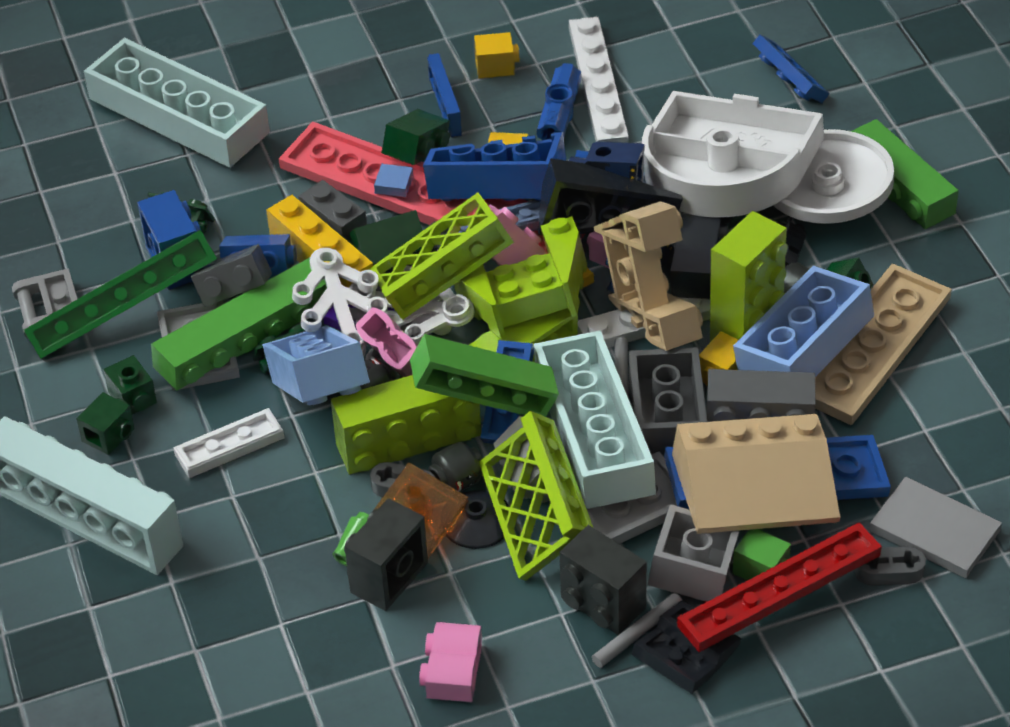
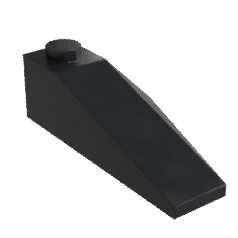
M550 158L542 183L538 233L543 236L541 225L548 224L556 218L572 216L580 238H582V234L595 232L594 226L607 222L621 214L660 201L675 206L679 211L683 197L680 194L584 163Z

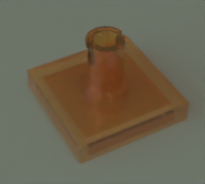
M408 463L374 509H379L389 498L423 515L429 559L461 515L469 500L466 495L413 464Z

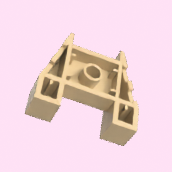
M660 201L621 214L607 222L594 226V231L603 236L615 292L608 295L609 300L620 311L627 309L633 316L631 317V323L636 328L644 327L646 329L645 338L651 344L667 351L702 339L700 326L703 325V318L696 305L667 293L669 283L661 268V247L683 240L681 234L683 221L680 212L675 206Z

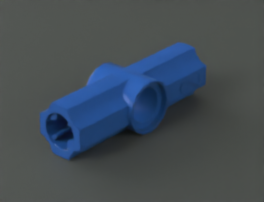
M563 63L562 66L555 68L551 85L545 90L546 101L537 127V137L542 140L552 139L551 133L563 132L564 137L568 123L573 118V106L582 78L581 71L575 68L574 64Z

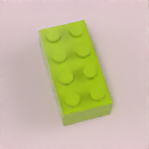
M751 211L711 249L710 342L720 331L739 340L785 294L784 279L787 273L785 269V255L788 249L786 244L787 228L754 211Z
M413 375L331 399L336 446L349 475L370 470L380 463L401 461L407 457L427 451H434L456 442L467 441L481 436L480 404L415 388Z

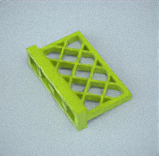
M478 192L369 269L377 273L379 277L378 284L382 289V293L400 318L404 320L513 244L514 241ZM477 208L474 215L467 216L470 212ZM462 226H468L466 232L459 233ZM449 228L447 234L440 235L441 232ZM441 245L438 251L431 252L434 246ZM422 247L419 254H413L414 251ZM413 264L410 271H404L406 265ZM395 266L391 273L383 274L391 267Z
M529 411L521 418L523 425L521 429L479 461L518 579L524 581L560 555V551L587 525L593 527L554 420L533 411ZM528 439L530 445L526 458L518 457L521 444ZM502 458H505L506 461L501 477L497 478L492 466ZM516 461L524 463L518 483L510 481ZM534 466H538L540 472L536 487L528 485ZM508 486L516 487L511 506L507 507L504 498ZM526 490L534 492L528 512L520 510ZM544 494L548 495L551 502L546 516L538 515ZM518 515L527 516L521 536H516L514 528ZM536 519L545 521L539 541L531 540ZM558 524L563 537L553 545H550L549 541L554 525ZM528 545H536L537 548L533 560L526 565L524 558Z

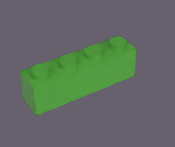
M875 119L851 131L875 140L889 153L894 166V185L888 198L901 207L912 220H915L924 229H927L956 214L959 190L881 122Z
M423 335L410 358L415 388L521 415H526L529 411H533L545 417L559 396L551 366L432 335Z

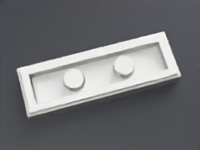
M267 408L173 448L176 458L188 478H191L284 439V432L270 409Z

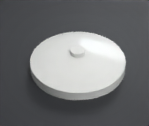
M824 130V139L799 185L791 194L773 206L790 217L812 223H839L857 219L877 209L890 195L894 185L893 161L882 145L867 136L845 130Z

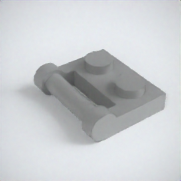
M69 268L19 280L12 286L14 298L19 301L24 320L22 329L31 326L77 300ZM40 292L46 315L37 317L31 297L33 294Z

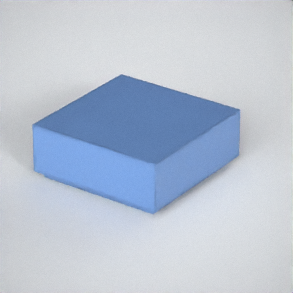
M381 164L374 184L375 194L406 197L413 178V167Z

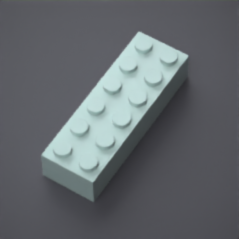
M123 38L84 70L90 100L229 168L270 133L266 104L127 38Z
M601 330L535 343V363L551 366L553 369L559 396L551 407L550 414L557 427L586 509L656 495L654 461Z
M6 416L0 420L1 496L155 575H158L184 546L175 501L167 493L157 492L145 486L140 480L134 477L129 478L115 471L106 463L100 464L88 458L82 451L72 450L60 444L52 436H44L32 430L23 422H16Z

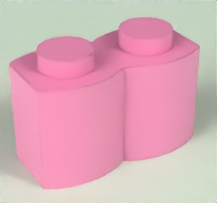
M372 307L355 324L359 335L401 376L413 375L410 358L418 344L405 334L385 312Z
M436 622L434 633H427L425 655L429 656L428 663L421 664L419 678L420 686H426L427 698L463 702L473 701L482 649L481 626Z

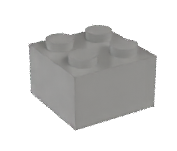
M670 504L653 555L647 585L707 602L721 595L734 556L739 531L697 534L690 510Z

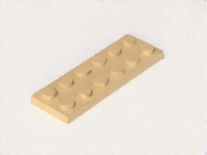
M892 263L871 289L874 317L815 377V409L853 425L950 300L952 289Z

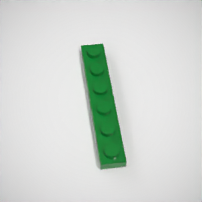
M199 230L23 330L41 359L211 263L217 257L202 231Z

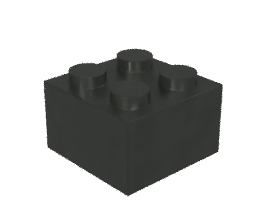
M389 498L379 509H374L370 513L367 522L357 533L350 535L345 543L344 551L350 593L384 611L389 609L428 563L423 515Z
M587 525L560 551L561 598L572 609H579L591 617L598 626L608 628L619 635L646 608L647 561L590 525Z

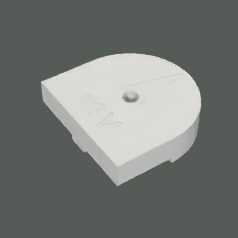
M672 91L653 124L646 126L642 136V144H645L644 171L646 183L682 195L683 201L679 211L691 215L733 217L746 215L751 211H761L786 198L801 182L824 139L823 113L759 104V97L734 94L733 100Z

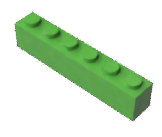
M310 258L267 280L265 284L243 293L151 343L153 368L176 391L196 382L210 370L226 365L233 356L237 358L244 353L250 352L258 346L261 340L273 335L277 337L283 331L301 323L303 311L313 308L327 289L325 280H322L313 291L310 303L306 305L295 303L292 299L293 286L298 282L304 281L312 271L309 264ZM304 291L298 292V294H300V295H307V294H308L307 292H304Z

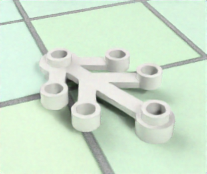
M332 248L317 249L310 257L309 264L312 271L304 281L298 282L293 286L292 299L299 305L310 303L313 291L322 280H325L327 289L313 308L303 311L301 327L307 332L319 330L322 319L333 305L342 333L360 342L364 357L367 342L361 338L356 330L348 304L366 313L372 307L378 306L387 314L388 303L382 297H372L369 299L341 285L339 277L358 285V288L365 293H372L377 289L379 277L372 270L360 272L344 264L341 254ZM369 279V280H371V281H373V282H372V283H365L363 280ZM304 291V292H307L308 294H307V295H300V294H298V292ZM313 318L316 322H308L306 319Z
M406 266L404 271H410L412 267ZM369 279L363 280L365 283H372ZM354 283L350 285L349 289L369 299L372 297L384 298L388 303V307L393 308L382 292L375 290L372 293H365L358 288V285ZM448 288L439 295L443 302L431 300L404 320L398 314L390 318L401 327L420 315L426 313L436 314L421 324L414 323L406 327L404 333L416 344H419L424 334H430L446 325L452 327L466 325L474 317L475 310L473 303L463 295L454 294L451 288ZM415 333H420L416 337H411Z

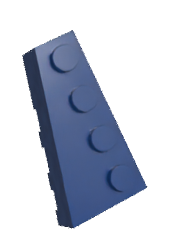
M563 132L551 133L552 139L536 141L535 135L522 137L523 142L505 145L502 140H495L478 149H475L473 144L430 149L423 164L428 198L440 199L442 201L469 199L479 192L484 200L503 199L514 201L517 199H535L541 201L542 183L550 158L566 160Z

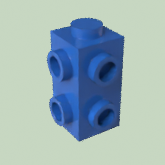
M290 234L225 236L219 246L221 259L260 244L272 271L269 279L288 270L297 262L296 245H291Z

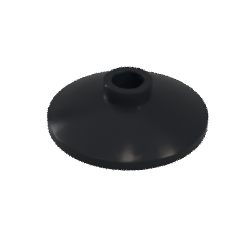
M474 490L461 493L452 498L442 510V530L446 537L456 545L470 549H481L493 546L504 539L488 491Z

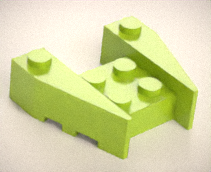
M572 216L556 218L548 224L540 226L547 254L533 255L524 261L511 265L503 264L488 272H485L482 264L454 284L456 294L465 296L473 303L474 317L478 320L483 319L488 323L489 329L499 338H506L505 327L567 308L572 317L577 316L580 303L578 296L580 289H583L584 280L582 276L583 272L587 270V262L580 235Z

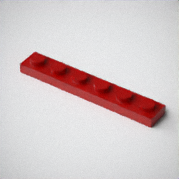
M858 522L679 616L677 627L696 650L700 652L881 556L882 546Z

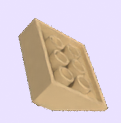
M817 414L677 424L672 457L697 534L839 522L840 513L827 439Z

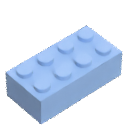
M812 266L733 345L738 370L815 373L816 377L874 317L870 284Z
M327 325L320 327L315 332L306 331L262 344L272 383L302 403L306 402L307 405L323 403L328 400L327 395L340 392V395L356 393L361 390L360 385L370 383L360 342Z

